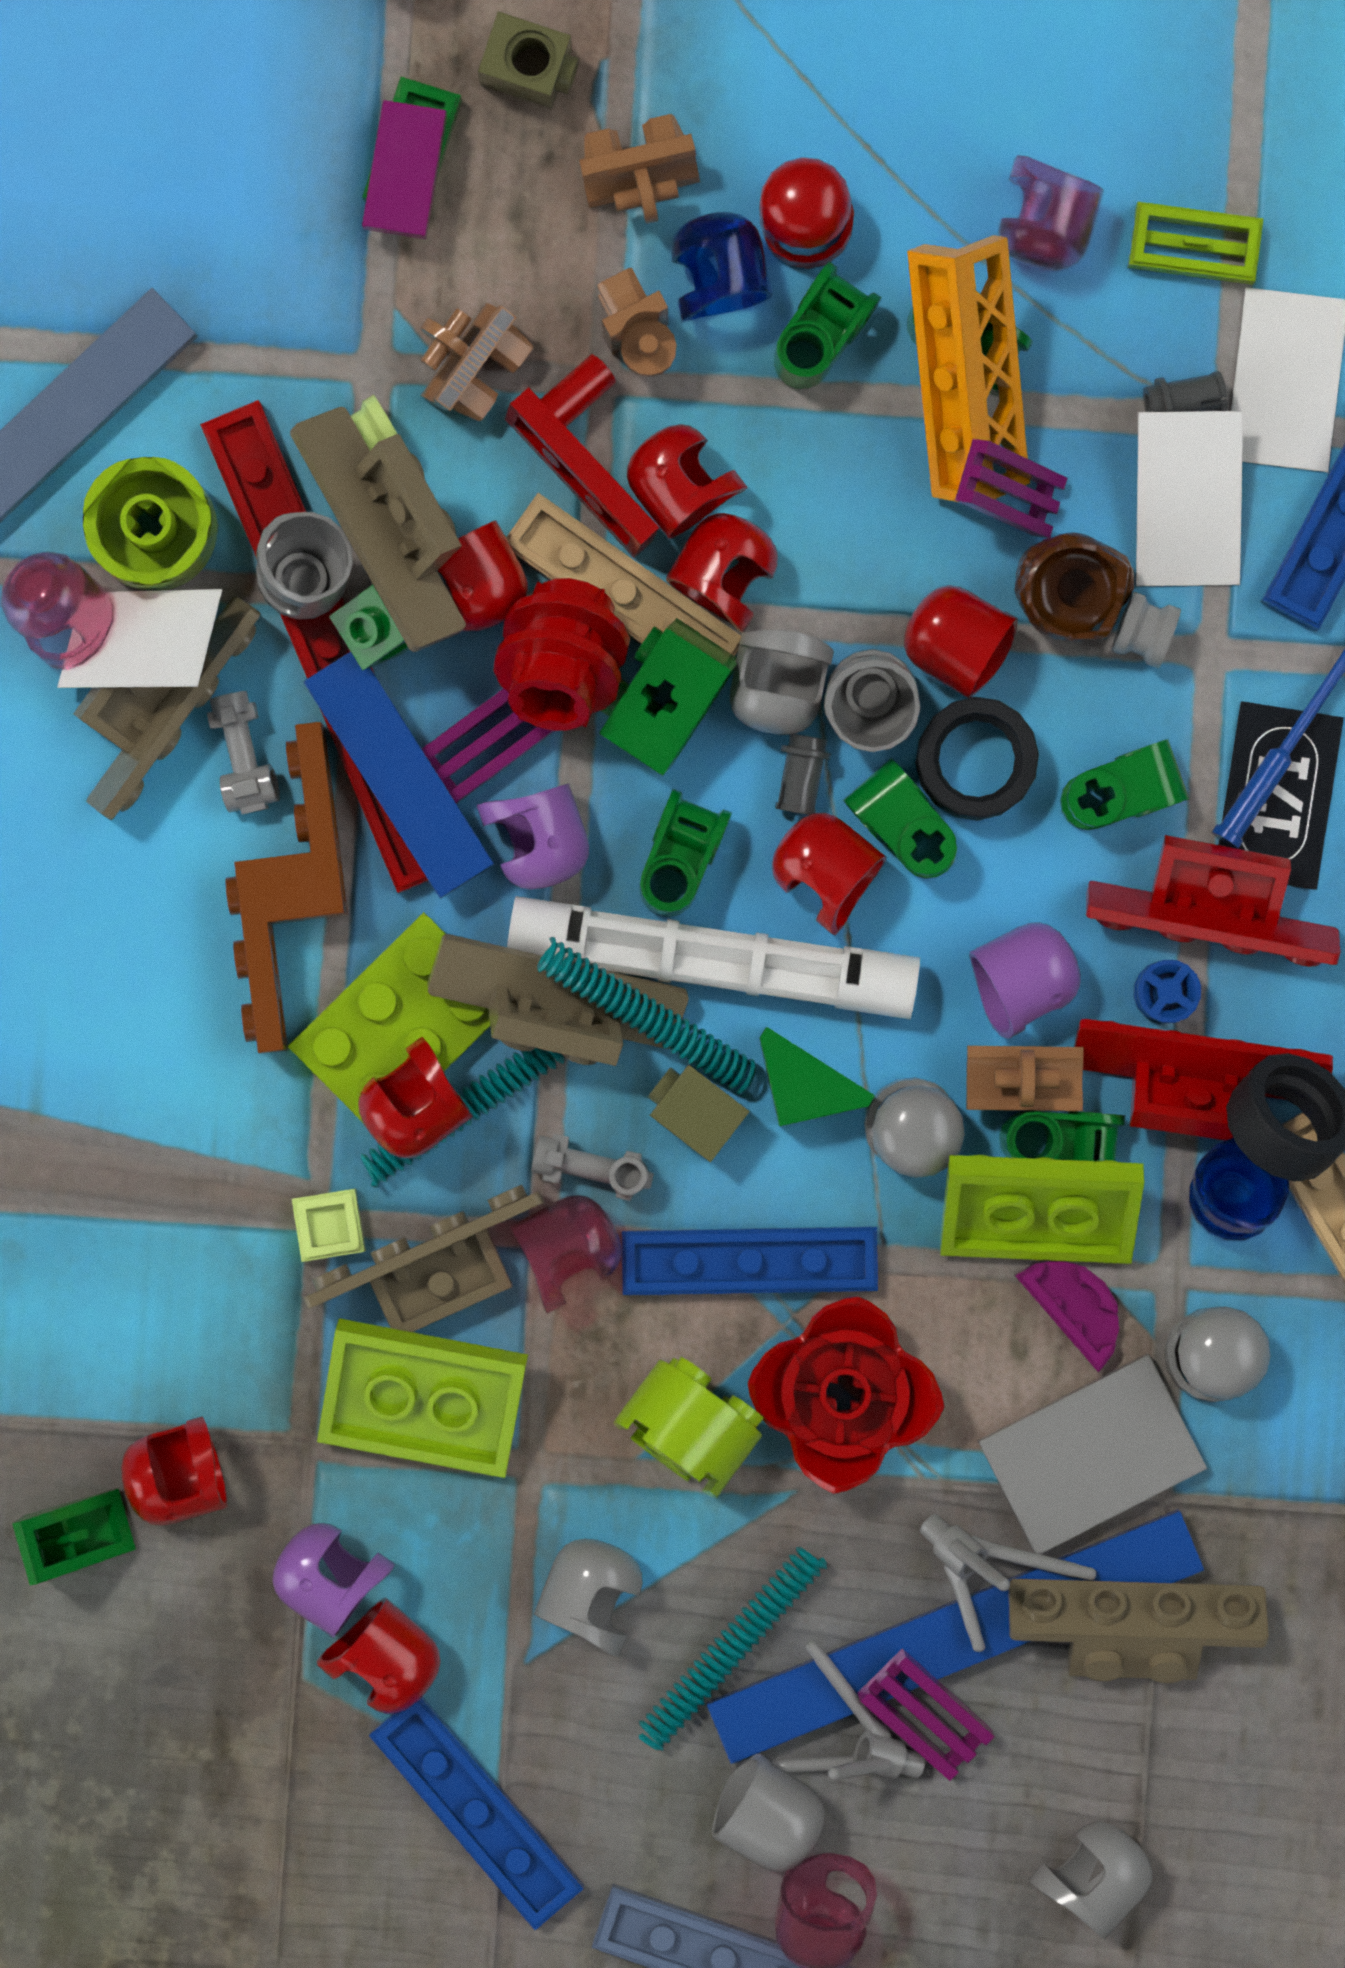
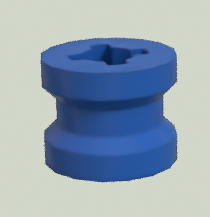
M1162 960L1147 965L1138 974L1133 985V998L1137 1009L1147 1019L1156 1023H1176L1187 1019L1196 1010L1201 999V984L1197 974L1189 965L1178 960Z

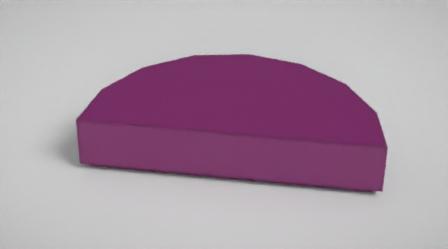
M1066 1261L1036 1262L1014 1274L1029 1294L1099 1373L1115 1351L1120 1329L1118 1305L1106 1283L1086 1267Z

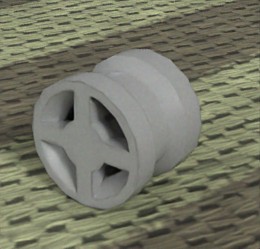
M1133 591L1118 625L1111 651L1120 655H1125L1129 652L1143 656L1147 665L1159 669L1174 635L1181 609L1172 605H1167L1163 608L1153 606L1148 603L1145 595Z

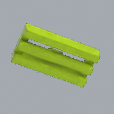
M1137 202L1127 268L1241 284H1254L1264 218ZM1148 220L1248 233L1247 244L1147 230ZM1145 245L1245 258L1244 266L1144 253Z

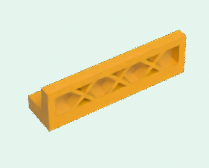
M997 235L989 236L959 249L923 244L907 251L931 493L934 498L957 502L955 501L973 439L991 441L999 446L1001 444L1004 448L1028 459L1008 238ZM986 259L988 279L980 294L976 291L974 263ZM989 321L993 325L994 340L985 356L982 353L981 336ZM995 383L998 385L1000 401L991 418L987 410V397ZM983 459L982 466L993 471V462ZM1006 469V473L1002 474L1025 486L1030 484L1029 479ZM977 481L974 490L992 499L1006 495V493L980 481Z

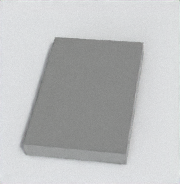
M1147 1353L977 1440L1036 1554H1042L1207 1469L1151 1357Z

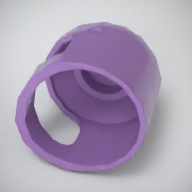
M569 783L522 798L494 800L477 804V810L483 827L499 823L506 828L510 836L514 857L511 861L501 864L500 867L505 877L517 887L529 890L551 887L569 880L585 866L589 857V843Z
M1041 922L1027 923L970 951L969 954L985 1014L993 1029L1001 1037L1007 1039L1025 1031V1026L1035 1019L1068 1005L1076 996L1081 984L1078 961L1071 946L1059 931Z
M316 1523L303 1528L286 1545L273 1571V1586L277 1596L284 1604L334 1639L364 1596L391 1573L395 1563L379 1552L370 1562L361 1561L345 1550L340 1544L341 1529L331 1524ZM321 1558L324 1560V1562L326 1563V1565L328 1566V1568L330 1569L338 1583L325 1577L321 1573L319 1569V1562Z

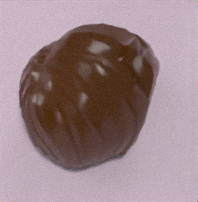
M1064 533L1052 538L1043 539L1040 543L1029 547L1022 554L1016 571L1014 591L1019 605L1029 619V622L1041 634L1056 640L1081 642L1084 639L1106 640L1116 624L1122 607L1128 602L1134 590V570L1128 557L1111 546L1086 534ZM1103 622L1098 630L1092 631L1096 625Z

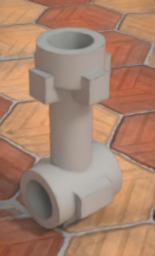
M247 691L234 692L209 699L212 712L207 713L210 729L223 728L233 773L220 776V789L227 811L231 813L240 810L241 814L245 815L269 809V803L280 800V790L272 765L267 764L259 767L257 765L248 726L249 721L259 718L256 703H249Z
M553 1133L552 1138L539 1136L531 1172L543 1175L542 1180L558 1184L562 1173L607 1183L611 1184L616 1191V1198L631 1201L634 1194L642 1189L651 1188L654 1173L648 1171L640 1153L626 1151L623 1158L616 1160L569 1149L568 1136Z

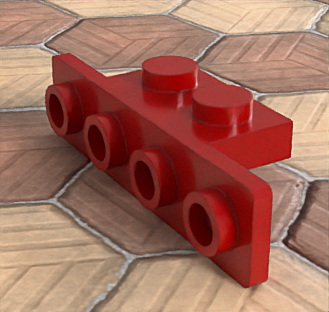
M1165 835L1151 892L1098 881H1089L1086 916L1096 919L1098 923L1110 929L1129 930L1132 927L1159 931L1165 938L1177 942H1192L1195 939L1221 943L1226 949L1235 953L1250 955L1258 951L1283 955L1289 961L1307 967L1318 966L1321 963L1337 965L1341 953L1339 930L1337 928L1280 917L1291 872V861L1288 858Z
M1080 1020L1074 1047H1084L1083 1070L1133 1077L1130 1113L1131 1127L1233 1142L1235 1140L1228 1128L1226 1106L1235 1087L1256 1064L1267 1056L1289 1053L1308 1058L1328 1070L1331 1074L1333 1071V1056L1329 1054L1310 1052L1304 1049H1289L1248 1043L1237 1039L1228 1040L1187 1034L1175 1030H1160L1119 1024L1114 1021ZM1265 1094V1097L1284 1099L1283 1097Z

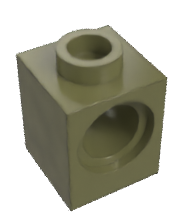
M498 11L478 69L480 85L552 109L558 92L569 94L578 69L580 58L570 55L572 51L571 35ZM527 49L540 50L549 58L548 66L538 75H523L513 66L519 53Z
M689 1064L682 1074H679L670 1067L648 1096L651 1101L657 1104L649 1116L709 1162L715 1158L750 1112Z

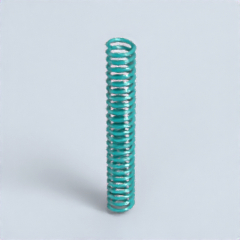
M555 937L549 938L551 946L545 951L538 962L537 970L539 973L546 970L547 978L554 975L555 983L562 981L564 988L571 986V992L579 991L580 998L588 996V1003L596 1001V1008L604 1006L605 1013L612 1012L614 1019L621 1016L622 1024L629 1022L630 1029L637 1027L639 1034L646 1032L647 1039L654 1037V1043L662 1042L663 1049L670 1047L671 1054L679 1052L680 1059L687 1057L688 1064L695 1062L696 1069L703 1068L704 1074L711 1073L712 1079L720 1077V1084L728 1082L729 1089H733L740 1084L746 1073L747 1065H751L746 1081L737 1092L741 1094L748 1089L756 1072L753 1059L747 1060L745 1054L739 1055L737 1049L731 1050L730 1045L722 1044L721 1039L714 1040V1035H706V1031L698 1029L695 1023L690 1024L688 1019L681 1020L680 1014H673L672 1009H665L664 1004H656L654 998L648 999L646 993L640 994L639 989H632L630 983L623 984V979H615L613 973L607 974L604 967L598 969L597 963H590L587 957L581 958V953H573V949L571 947L565 948L563 942L556 943ZM560 948V951L555 955L556 949ZM577 958L576 962L572 965L573 959ZM593 968V972L589 975L590 969ZM601 973L602 976L597 980L598 974Z
M538 1048L532 1050L533 1054L530 1051H521L524 1059L519 1053L513 1052L512 1057L516 1065L509 1058L504 1060L507 1070L501 1064H496V1070L500 1078L493 1070L488 1069L487 1075L491 1083L484 1075H479V1081L483 1089L476 1081L471 1080L470 1086L474 1094L467 1086L462 1087L466 1100L459 1092L457 1093L472 1113V1118L480 1120V1112L488 1114V1106L497 1109V1101L505 1103V1094L513 1098V1088L518 1092H522V1083L525 1086H530V1077L533 1080L539 1081L540 1075L538 1071L543 1075H547V1066L550 1069H556L555 1060L558 1063L564 1064L565 1057L560 1053ZM469 1119L464 1124L471 1126L472 1119ZM462 1125L456 1130L463 1131L464 1126ZM455 1131L452 1132V1133H451L450 1135H448V1136L454 1137V1136H455ZM447 1137L443 1139L441 1142L446 1143ZM379 1144L377 1147L384 1160L374 1148L369 1149V1154L375 1165L366 1154L361 1153L360 1157L372 1179L371 1186L376 1188L379 1187V1180L387 1182V1174L395 1176L396 1169L404 1171V1163L412 1165L413 1158L394 1156ZM421 1155L414 1158L420 1160Z
M796 1547V1552L804 1561L794 1554H789V1559L799 1570L788 1562H782V1567L791 1577L781 1569H775V1573L785 1585L776 1578L769 1577L770 1584L780 1594L767 1584L762 1585V1590L771 1600L762 1593L755 1592V1597L766 1609L753 1599L748 1600V1604L760 1617L747 1607H741V1612L751 1623L740 1615L734 1616L735 1620L746 1632L733 1622H728V1628L740 1641L727 1630H721V1635L732 1647L719 1637H714V1642L727 1656L713 1645H707V1650L719 1663L705 1652H700L701 1658L712 1670L699 1660H694V1665L707 1679L693 1668H687V1673L699 1686L685 1675H680V1680L693 1694L679 1683H673V1688L687 1703L671 1690H666V1695L679 1709L665 1698H659L660 1703L674 1718L659 1706L653 1705V1711L666 1725L651 1713H646V1718L659 1732L654 1730L644 1720H639V1725L654 1741L643 1733L639 1735V1739L651 1748L663 1751V1743L671 1742L670 1735L676 1736L677 1728H684L683 1720H691L690 1712L698 1713L697 1705H705L704 1697L711 1698V1690H718L717 1682L725 1683L724 1674L732 1675L731 1667H739L738 1659L745 1660V1652H752L751 1644L759 1645L758 1636L766 1637L765 1629L773 1630L772 1621L780 1622L779 1614H787L785 1606L793 1607L792 1598L800 1599L799 1591L807 1592L806 1584H814L813 1576L820 1577V1569H827L826 1560L823 1557L818 1560L802 1547Z

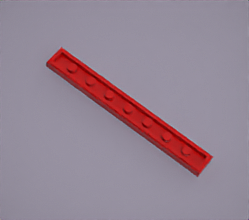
M259 400L200 424L255 556L263 530L276 517L288 513L306 512ZM343 597L329 612L314 619H293L280 614L307 679L351 652L329 617L345 605ZM322 713L397 893H402L428 882L429 880Z

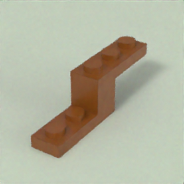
M321 722L295 725L297 740L286 741L290 778H302L304 803L294 805L297 838L299 843L309 841L311 852L234 862L236 876L226 877L225 879L230 915L241 914L244 940L233 941L236 972L238 979L249 978L252 1003L241 1004L244 1036L246 1042L256 1041L258 1053L263 1054L289 1050L287 1047L288 1041L273 924L349 915L326 730Z

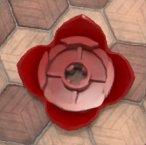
M859 1296L844 1298L820 1309L812 1316L801 1335L795 1339L780 1342L766 1351L752 1370L747 1382L749 1395L755 1410L763 1417V1421L770 1428L784 1433L791 1442L794 1459L804 1475L821 1488L833 1494L845 1492L866 1483L879 1470L885 1454L890 1449L911 1445L926 1436L939 1420L945 1408L942 1392L933 1372L922 1360L902 1349L898 1341L896 1327L889 1316L873 1303ZM851 1375L853 1385L861 1388L863 1391L860 1401L851 1400L850 1409H838L836 1399L826 1395L829 1383L838 1384V1376Z

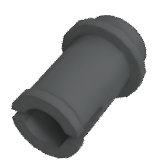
M1219 371L1212 372L1209 375L1168 383L1163 377L1154 380V385L1144 387L1143 389L1145 412L1227 411L1228 408L1226 399L1221 400V398L1227 397V390L1223 376Z
M790 734L788 745H782L781 751L787 752L779 798L775 805L776 809L807 815L816 813L815 804L824 759L830 760L831 753H826L828 740Z

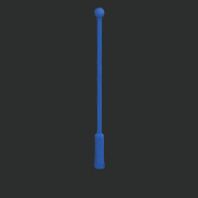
M1345 649L1280 747L1269 750L1220 825L1216 824L1211 833L1230 847L1239 849L1243 843L1242 837L1291 765L1290 753L1344 674Z

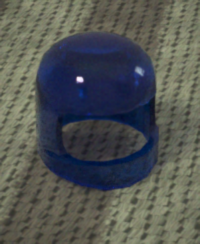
M715 212L691 219L677 230L670 250L671 262L684 265L689 270L695 289L683 295L677 301L681 323L750 308L771 298L773 293L762 241L757 228L749 219L733 212ZM715 256L718 272L716 271L715 267L713 266L709 258Z
M1234 1138L1215 1145L1197 1164L1189 1185V1207L1195 1221L1209 1235L1223 1241L1243 1242L1259 1236L1276 1221L1289 1195V1180L1275 1177L1253 1164L1237 1146Z

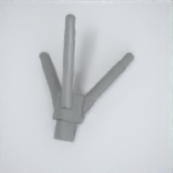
M937 1514L931 1515L920 1528V1533L934 1545L933 1554L945 1564L944 1570L953 1586L965 1628L975 1652H982L985 1649V1644L966 1583L967 1579L976 1572L1001 1591H1007L1010 1587L1009 1580L985 1561L988 1557L1090 1581L1096 1577V1570L1091 1567L995 1544L977 1536L971 1537L959 1525L950 1526Z
M809 1641L806 1644V1650L864 1726L865 1732L859 1738L855 1752L852 1755L772 1760V1764L786 1773L828 1771V1776L832 1780L847 1779L871 1773L892 1779L896 1778L899 1774L919 1778L925 1767V1759L919 1753L906 1749L903 1741L890 1738V1731L860 1702L857 1693L816 1641Z

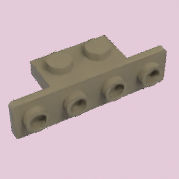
M338 407L297 423L291 429L290 435L409 650L417 652L459 634L465 628L466 623L437 571L462 545L456 536L455 526L451 517L445 510L440 508L426 483L421 463L415 455L409 452L400 434L379 441L369 450L345 407Z
M236 596L229 601L214 622L198 687L91 688L73 714L122 750L86 800L88 804L103 816L112 820L119 810L121 812L126 811L136 802L144 787L142 779L156 759H164L172 752L181 737L182 731L180 726L194 707H202L212 697L219 683L217 675L229 658L241 654L251 643L256 633V626L254 624L261 614L258 610Z
M451 934L442 936L427 983L428 993L432 996L488 1008L492 1038L501 1040L508 1047L520 1051H532L538 1048L562 1054L570 1061L582 1065H593L600 1062L613 1066L617 1065L623 1047V1039L663 1048L662 1042L654 1043V1037L647 1039L646 1032L639 1034L637 1027L630 1029L629 1022L622 1024L621 1016L614 1019L612 1012L605 1013L604 1006L596 1008V1001L588 1003V996L580 998L579 991L571 992V986L564 988L562 981L555 983L554 975L547 978L546 970L539 973L537 965L542 955ZM593 968L590 969L589 975L593 972ZM606 970L607 974L613 973L615 979H623V984L630 983L632 989L638 988L640 994L646 993L648 999L654 998L656 1004L662 1003L665 1009H672L673 1014H680L682 1020L689 1000L686 989ZM601 973L598 974L597 980L602 976Z
M522 1184L487 1200L492 1210L488 1214L469 1222L464 1211H461L429 1226L433 1238L410 1248L404 1237L371 1252L370 1254L375 1265L352 1275L348 1265L344 1264L313 1278L312 1281L317 1291L303 1297L308 1309L370 1282L390 1328L409 1332L421 1329L513 1287L487 1228L544 1203V1198L540 1190L527 1195Z
M1012 1579L1008 1589L1010 1638L1018 1641L1070 1642L1068 1651L1069 1676H1083L1096 1681H1111L1117 1678H1151L1160 1683H1175L1183 1679L1197 1680L1203 1646L1263 1648L1267 1645L1269 1637L1266 1590L1262 1586Z

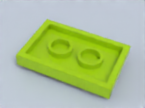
M425 912L287 1046L362 1123L358 1101L363 1087L373 1076L381 1078L398 1068L408 1058L409 1054L405 1048L417 1039L423 1037L429 1043L445 1072L490 1028L488 1008L440 998L428 993L427 983L441 938L446 933Z
M949 1155L940 1233V1256L1132 1264L1144 1189V1163H1124L1113 1160H1055L1047 1157L1032 1159L990 1157L987 1155Z
M339 1318L334 1334L317 1442L505 1478L528 1354Z

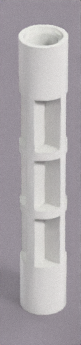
M515 896L507 948L543 955L551 946L549 938L555 937L556 943L563 942L565 948L571 947L573 949V953H581V958L587 957L590 963H597L598 969L604 967L607 971L657 978L659 982L671 983V981L730 989L746 992V995L759 997V994L809 1001L835 1005L837 1009L903 1019H911L920 967V957L848 946L836 948L770 938L768 934L763 933L750 935L684 925L680 924V921L667 919V922L618 915L592 911L591 907ZM560 948L556 949L555 955L560 951Z

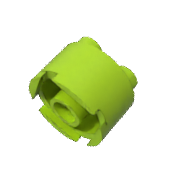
M139 457L116 462L95 479L84 499L83 530L91 555L110 575L131 588L141 591H161L184 585L197 576L205 567L215 548L219 524L210 497L188 470L169 459ZM162 511L163 513L159 518V522L163 526L162 531L157 536L146 533L139 538L143 530L137 522L139 516L145 512L149 516L155 517Z
M680 1357L679 1360L672 1358L669 1364L658 1360L613 1421V1424L619 1430H628L631 1424H633L637 1428L630 1438L633 1442L687 1482L691 1477L700 1483L704 1478L709 1480L702 1489V1492L717 1499L761 1439L762 1434L756 1428L763 1420V1417L734 1395L731 1398L723 1396L720 1399L706 1389L712 1380L711 1377L683 1357Z

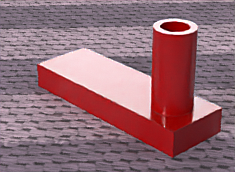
M590 354L541 399L528 387L510 403L505 420L626 551L635 558L653 541L659 530L658 525L566 428L616 383L614 375L605 363L597 356Z

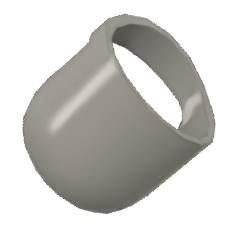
M314 512L288 513L276 517L263 530L256 552L257 584L265 602L279 614L293 619H314L329 612L343 597L353 566L352 545L343 529L329 517Z
M787 630L743 632L741 634L736 659L737 665L734 669L730 689L731 709L736 718L755 730L771 734L789 735L804 731L817 716L828 665L832 663L834 650L818 638L800 632Z
M869 649L855 652L840 661L830 675L824 708L830 724L840 739L855 749L876 752L891 749L906 740L917 724L920 702L916 680L907 665L890 652Z
M917 1077L897 1079L881 1088L870 1103L864 1121L866 1141L870 1149L895 1172L914 1178L933 1176L948 1168L949 1155H959L965 1136L963 1117L954 1101L935 1082Z
M1226 1306L1197 1309L1182 1318L1169 1331L1164 1348L1166 1370L1174 1384L1190 1397L1209 1402L1238 1398L1256 1388L1267 1373L1271 1357L1269 1339L1260 1323L1246 1312ZM1180 1336L1181 1338L1178 1348L1180 1368L1188 1382H1186L1183 1378L1182 1374L1177 1368L1175 1348Z
M586 1538L574 1540L566 1544L558 1552L534 1615L582 1637L610 1655L619 1657L627 1635L613 1627L612 1614L616 1602L623 1592L637 1596L640 1595L643 1584L640 1566L627 1552L609 1543Z
M755 1754L739 1764L730 1775L722 1790L713 1821L712 1837L764 1869L774 1872L789 1871L801 1864L816 1846L825 1823V1810L821 1799L815 1791L774 1766L772 1760L762 1754Z
M1094 1822L1083 1826L1074 1834L1079 1839V1845L1064 1864L1056 1869H1051L1042 1863L1029 1877V1880L1044 1895L1072 1911L1105 1940L1147 1894L1153 1881V1870L1143 1849L1123 1830L1112 1824ZM1099 1859L1103 1864L1104 1871L1089 1882L1096 1862Z

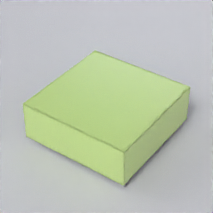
M356 1188L292 1199L301 1262L366 1251Z

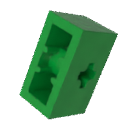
M678 618L664 632L655 626L652 628L634 656V659L643 664L631 684L620 679L616 699L606 709L601 710L609 718L599 734L662 776L675 763L737 665V657ZM666 680L675 687L671 692L670 697L672 699L663 706L655 701V698L659 692L657 687Z

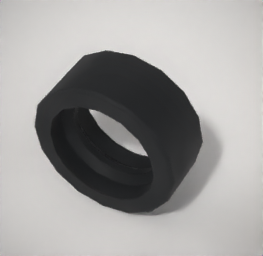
M972 697L952 702L932 717L918 741L915 764L921 787L937 807L954 817L979 821L1002 815L1024 798L1036 778L1039 752L1034 732L1018 711L999 700ZM973 721L990 723L1002 730L1011 742L1015 756L1013 772L1006 784L995 793L981 797L964 795L952 788L942 775L939 763L941 745L948 733L961 724Z
M1289 1053L1269 1055L1256 1064L1232 1091L1226 1106L1228 1128L1241 1151L1253 1164L1269 1174L1294 1182L1315 1179L1327 1170L1345 1151V1088L1328 1070L1312 1060ZM1265 1094L1283 1097L1296 1105L1311 1121L1317 1134V1141L1301 1138L1286 1129L1272 1114L1266 1102Z

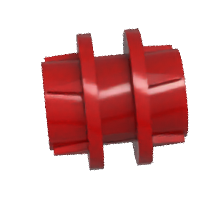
M556 578L544 583L538 581L533 594L518 599L506 613L503 628L504 640L497 647L493 671L500 686L509 693L508 703L512 711L519 716L518 719L520 721L523 720L536 727L552 731H568L581 726L587 727L592 713L606 709L616 699L621 679L619 668L626 661L630 637L624 623L614 615V604L605 593V589H600L588 582L572 578Z

